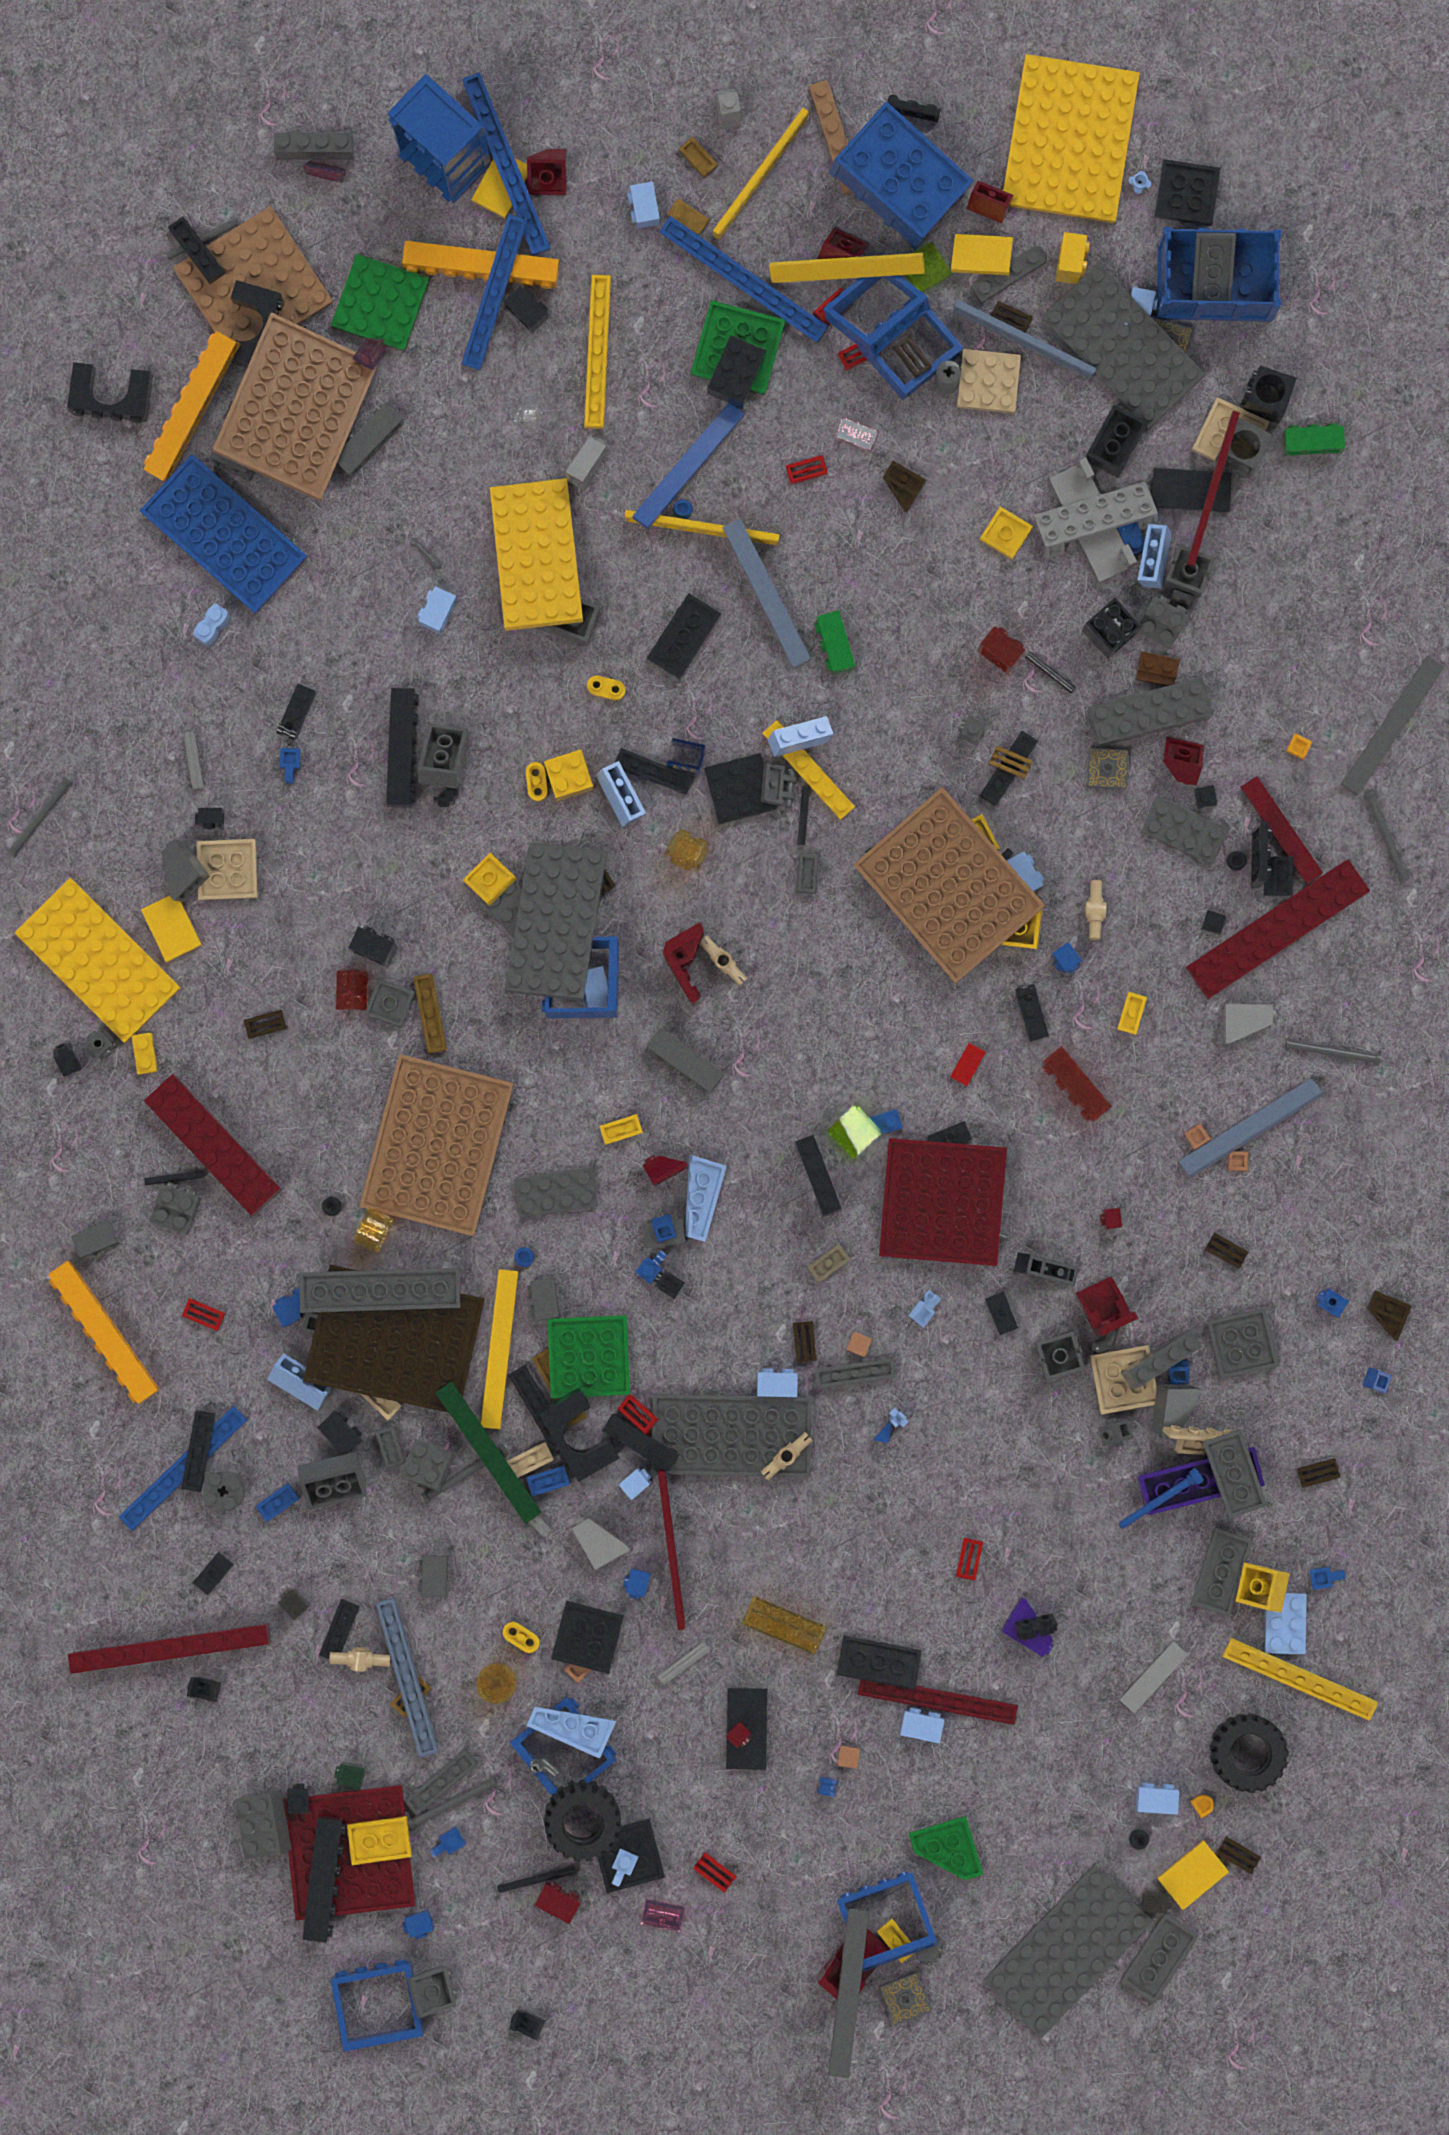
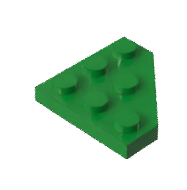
M966 1815L908 1832L915 1854L963 1880L984 1875Z

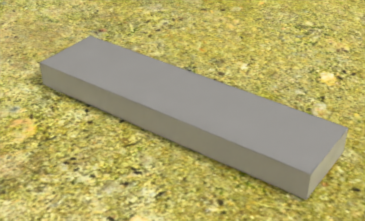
M1172 1641L1119 1700L1135 1713L1188 1654Z

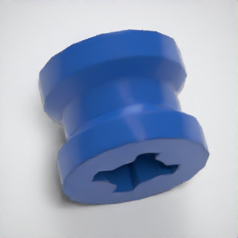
M820 1776V1787L817 1788V1793L836 1797L837 1792L835 1788L839 1780Z

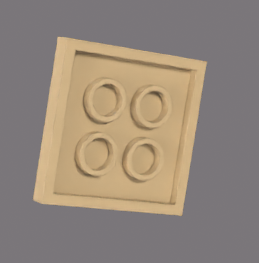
M963 349L957 408L1015 414L1021 355Z
M1217 397L1191 451L1215 461L1221 449L1232 411L1240 412L1239 418L1266 431L1269 421ZM1245 440L1231 442L1230 447L1236 457L1244 460L1253 458L1255 451L1249 442Z
M256 839L196 841L197 859L210 876L198 888L199 901L258 898Z
M1149 1345L1090 1356L1100 1414L1155 1405L1157 1390L1155 1378L1140 1388L1130 1389L1121 1374L1122 1370L1150 1353Z

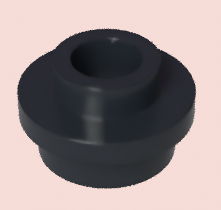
M1234 851L1228 855L1226 862L1231 870L1239 871L1245 867L1246 857L1242 852ZM1233 858H1238L1240 863L1238 865L1234 864Z
M328 1197L322 1203V1210L328 1216H336L342 1210V1203L336 1197ZM330 1203H335L336 1208L334 1210L329 1209Z
M1136 1829L1130 1833L1129 1843L1137 1850L1144 1849L1149 1843V1836L1144 1830ZM1136 1836H1142V1841L1137 1843L1135 1841Z

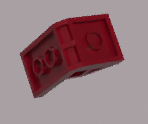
M700 922L666 941L663 950L665 961L692 1007L700 1004L699 998H701V994L695 985L692 987L689 983L691 977L684 967L694 962L700 946L699 943L703 938L704 928ZM682 954L683 958L679 959L677 955Z
M1112 1276L1075 1293L1096 1336H1103L1138 1319L1135 1312H1130Z
M867 1928L864 1959L891 1950ZM844 1942L817 1974V1983L836 2000ZM877 1967L862 1972L860 1992L866 1984V1979Z

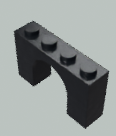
M236 280L230 297L232 303L257 311L262 316L263 321L262 328L256 337L248 341L235 340L241 345L231 363L248 367L270 313L278 315L279 311L282 312L285 301L279 292Z
M73 362L67 408L72 415L83 417L86 414L96 419L111 417L110 419L114 421L128 419L130 422L140 424L141 421L147 422L153 375L150 371L131 369L126 396L116 404L106 405L98 402L93 395L96 372L93 364Z
M814 1135L795 1141L796 1151L808 1175L822 1218L841 1211V1205Z
M580 1387L538 1410L540 1416L537 1418L542 1428L547 1427L550 1432L547 1434L552 1445L557 1444L560 1449L557 1451L562 1462L566 1460L569 1465L567 1470L572 1479L576 1477L578 1482L620 1459L609 1437L583 1450L571 1447L564 1440L563 1432L566 1424L572 1418L591 1408Z

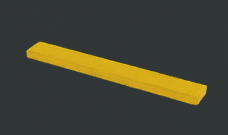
M802 108L714 228L713 237L718 240L721 239L808 120V110Z
M923 253L770 262L769 270L771 282L782 283L924 274L925 265Z
M591 275L584 428L604 429L611 275Z
M625 510V521L639 524L632 518L636 511ZM662 515L651 525L727 538L722 528L725 525ZM746 529L752 542L775 546L779 544L780 534Z
M498 1270L481 1424L484 1428L501 1429L519 1271Z
M1230 1638L1222 1654V1657L1366 1720L1370 1721L1378 1706V1701L1233 1638Z

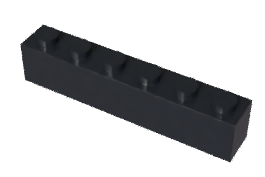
M391 688L386 805L388 807L411 808V803H415V791H412V783H416V772H413V764L417 763V752H414V745L418 743V733L414 732L415 725H418L419 715L415 713L416 706H419V694H416L413 688Z
M319 1816L317 1818L302 1940L327 1943L329 1937L332 1938L334 1925L330 1924L331 1917H335L336 1905H333L334 1897L338 1896L339 1885H336V1876L340 1877L341 1864H338L339 1856L343 1855L344 1844H341V1836H345L346 1824H343L344 1818Z

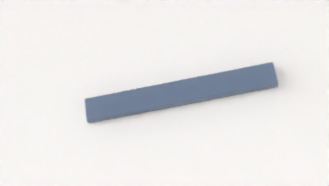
M957 299L953 309L955 313L1088 379L1093 378L1096 371L1095 367Z
M741 519L722 527L792 667L794 668L808 661L811 658Z
M1312 1078L1179 1160L1180 1166L1189 1178L1195 1176L1323 1096L1322 1091Z
M396 1598L375 1603L419 1758L438 1753V1745Z

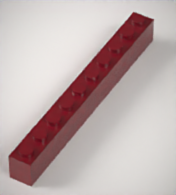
M269 1623L76 1651L68 1654L70 1674L269 1645L272 1642Z

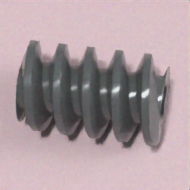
M944 361L938 366L935 385L942 393L951 394L958 388L961 377L959 366L952 361Z

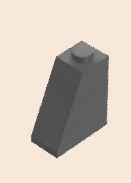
M174 839L161 852L171 898L174 901L185 902L210 876L185 841Z
M1157 1384L1151 1431L1159 1434L1158 1437L1170 1439L1162 1431L1163 1427L1176 1425L1183 1428L1201 1394V1389L1190 1384Z

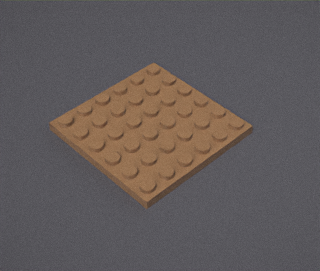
M271 206L206 246L226 273L212 284L207 282L189 257L173 267L213 331L221 332L238 341H248L256 337L262 328L263 321L262 316L257 311L232 303L230 297L236 280L281 293L285 303L282 312L279 311L278 316L297 325H300L333 304V300Z

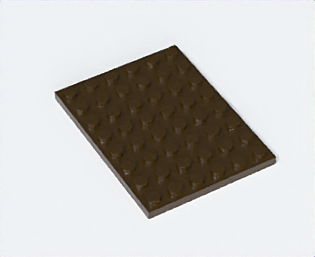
M329 1264L328 1272L358 1271ZM460 1293V1308L318 1312L303 1381L449 1413L435 1392L452 1381L463 1397L485 1298Z

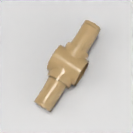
M1101 880L1090 881V898L1085 903V918L1089 922V940L1101 939V923L1106 918V902L1102 898Z
M707 935L704 940L708 944L701 940L699 945L710 955V959L719 970H722L725 975L728 974L738 986H741L743 982L739 978L745 982L748 977L736 966L737 963L732 959L731 955L721 947L719 948ZM726 956L729 959V963L726 966H721L718 963L719 957Z
M803 1432L793 1443L790 1442L787 1446L780 1449L778 1454L773 1457L774 1460L760 1471L763 1475L769 1471L765 1476L768 1481L778 1471L784 1470L788 1465H791L801 1455L800 1452L813 1442L810 1437L804 1441L808 1436L806 1432ZM788 1450L792 1453V1459L789 1462L781 1459L783 1451Z
M354 1647L348 1653L330 1652L329 1664L347 1665L353 1671L364 1672L372 1666L390 1667V1655L372 1654L367 1648Z

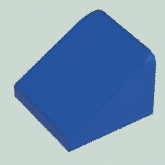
M670 1214L651 1220L658 1243L677 1237Z
M1183 1359L1168 1369L1169 1384H1189L1188 1360Z
M1368 1368L1363 1386L1386 1394L1392 1375L1377 1369Z
M887 1423L873 1440L888 1443L892 1423Z

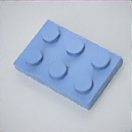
M1286 1593L1282 1612L1265 1610V1653L1306 1654L1305 1593Z

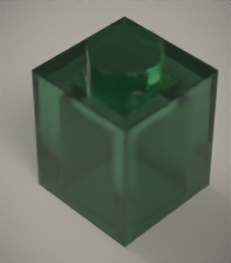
M342 1762L335 1770L334 1778H337L336 1784L360 1789L366 1766Z

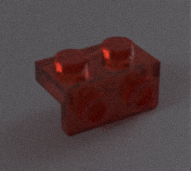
M337 971L336 1010L366 1011L368 1001V973L366 971Z

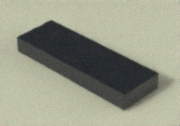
M344 1599L340 1600L320 1650V1656L329 1659L330 1652H342L360 1608L359 1605Z

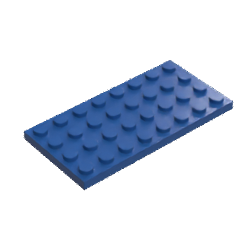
M193 454L183 462L139 510L254 614L266 604L308 557Z

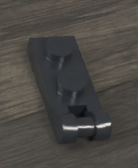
M890 95L887 99V102L901 115L938 123L941 109L935 105L927 104L925 106L918 104L914 100H899L896 95Z
M297 684L276 734L281 736L284 734L289 736V739L296 740L315 697V690ZM288 722L294 725L293 729L287 728Z
M1030 984L1024 989L1016 988L1015 994L1029 1042L1049 1037L1035 985ZM1030 995L1031 1001L1025 1002L1024 996Z

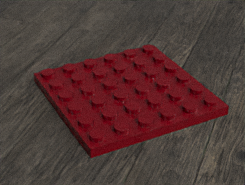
M889 1138L879 1256L998 1266L1007 1147Z
M403 1784L310 1795L309 1813L288 1814V1798L283 1799L292 1848L288 1851L295 1921L305 1920L317 1818L319 1816L344 1818L343 1824H346L345 1836H341V1844H344L343 1855L339 1856L338 1864H341L340 1877L336 1876V1885H339L338 1896L334 1897L333 1905H336L335 1916L416 1906L411 1857L352 1865L347 1824L406 1816Z

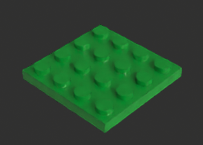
M356 254L331 327L405 352L430 279L429 277Z
M711 300L690 376L711 381L731 335L766 350V358L751 392L765 395L785 326V320Z
M627 1315L547 1319L550 1398H561L578 1387L581 1388L585 1397L630 1395Z

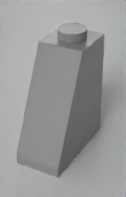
M734 88L715 91L721 130L740 127L741 110L737 91Z
M591 437L587 439L566 471L567 482L585 491L607 451L604 441L596 437L594 439Z
M1225 1004L1223 1006V1045L1231 1044L1271 1026L1273 1021H1276V1009H1273V1004Z
M583 1516L574 1522L575 1526L572 1527V1530L595 1570L630 1550L626 1543L590 1517L585 1519Z

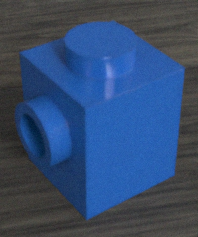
M1069 942L1051 954L1055 960L1053 964L1059 972L1062 971L1065 974L1069 971L1072 974L1080 968L1078 964L1082 960Z
M1327 1288L1319 1292L1315 1299L1318 1301L1315 1306L1331 1316L1339 1318L1349 1301Z
M631 1568L630 1575H625L623 1587L626 1588L625 1593H629V1597L640 1600L641 1596L645 1597L651 1572Z
M429 1908L405 1916V1922H402L405 1934L409 1933L410 1938L416 1937V1939H421L428 1936L427 1932L433 1931L435 1928Z

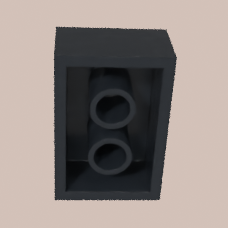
M730 335L708 385L707 394L743 409L766 358V350Z
M1114 404L1086 454L1088 462L1119 478L1148 422Z

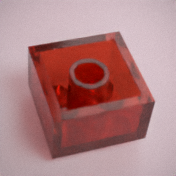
M994 626L980 643L977 652L1009 675L1023 657L1025 652L1024 645L1019 640H1012L1007 636L1008 632L1002 627L997 628Z

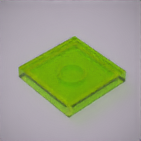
M931 241L913 252L923 253L925 273L906 275L911 284L923 293L952 276V273Z
M856 1104L827 1130L853 1160L882 1134L878 1127Z

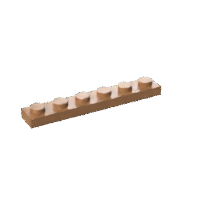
M828 80L809 85V90L832 162H834V159L848 143ZM838 179L843 196L853 193Z

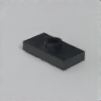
M965 1121L928 1136L932 1142L962 1144L972 1140Z
M1004 1291L985 1298L999 1336L1018 1329Z
M218 1552L192 1583L206 1595H209L234 1564L222 1553Z

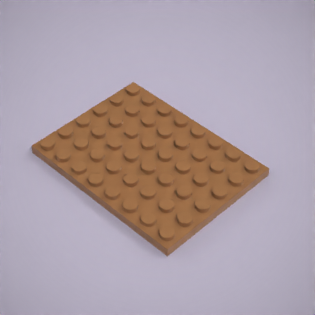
M271 312L211 452L321 501L378 362L371 370L354 360L359 353ZM365 356L363 357V359L366 361L364 362L361 360L362 363L368 366L372 362L371 359Z
M943 787L853 864L955 984L1046 907Z
M399 1054L359 1207L475 1236L514 1083Z

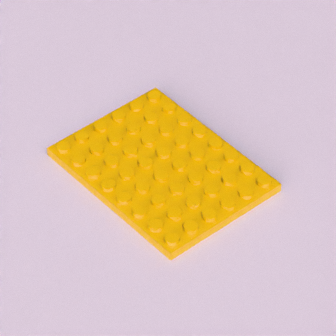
M1025 54L1003 191L1013 195L1010 207L1109 223L1116 222L1140 72Z

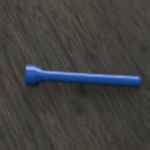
M1196 1468L1189 1471L1190 1474L1187 1475L1186 1479L1120 1521L1119 1527L1122 1529L1126 1528L1191 1484L1193 1486L1195 1484L1199 1485L1204 1481Z

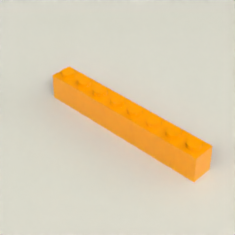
M405 241L402 265L406 271L413 273L418 271H424L429 275L441 273L452 278L456 277V275L464 276L468 280L482 278L487 282L496 252ZM517 254L508 284L512 285L515 282L521 283V285L526 287L539 285L544 289L557 288L560 267L559 259Z
M215 331V333L210 335L207 341L209 345L205 351L201 352L197 368L191 371L188 385L182 388L179 402L174 404L170 419L166 420L163 424V433L155 440L152 454H149L144 461L145 467L143 470L162 481H167L172 476L241 345L221 332Z
M66 1261L48 1275L51 1278L48 1280L55 1290L58 1288L62 1294L60 1296L62 1302L66 1306L69 1305L73 1310L71 1314L77 1322L81 1321L84 1326L82 1330L88 1338L92 1337L97 1352L100 1355L103 1353L106 1357L105 1363L111 1371L115 1370L118 1375L116 1379L122 1387L126 1386L129 1390L127 1394L131 1401L142 1404L158 1393L160 1388L73 1263Z

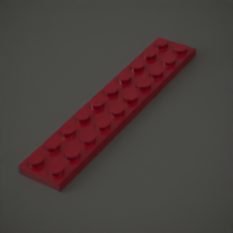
M1347 859L1185 968L1208 1000L1370 892V889L1350 860Z

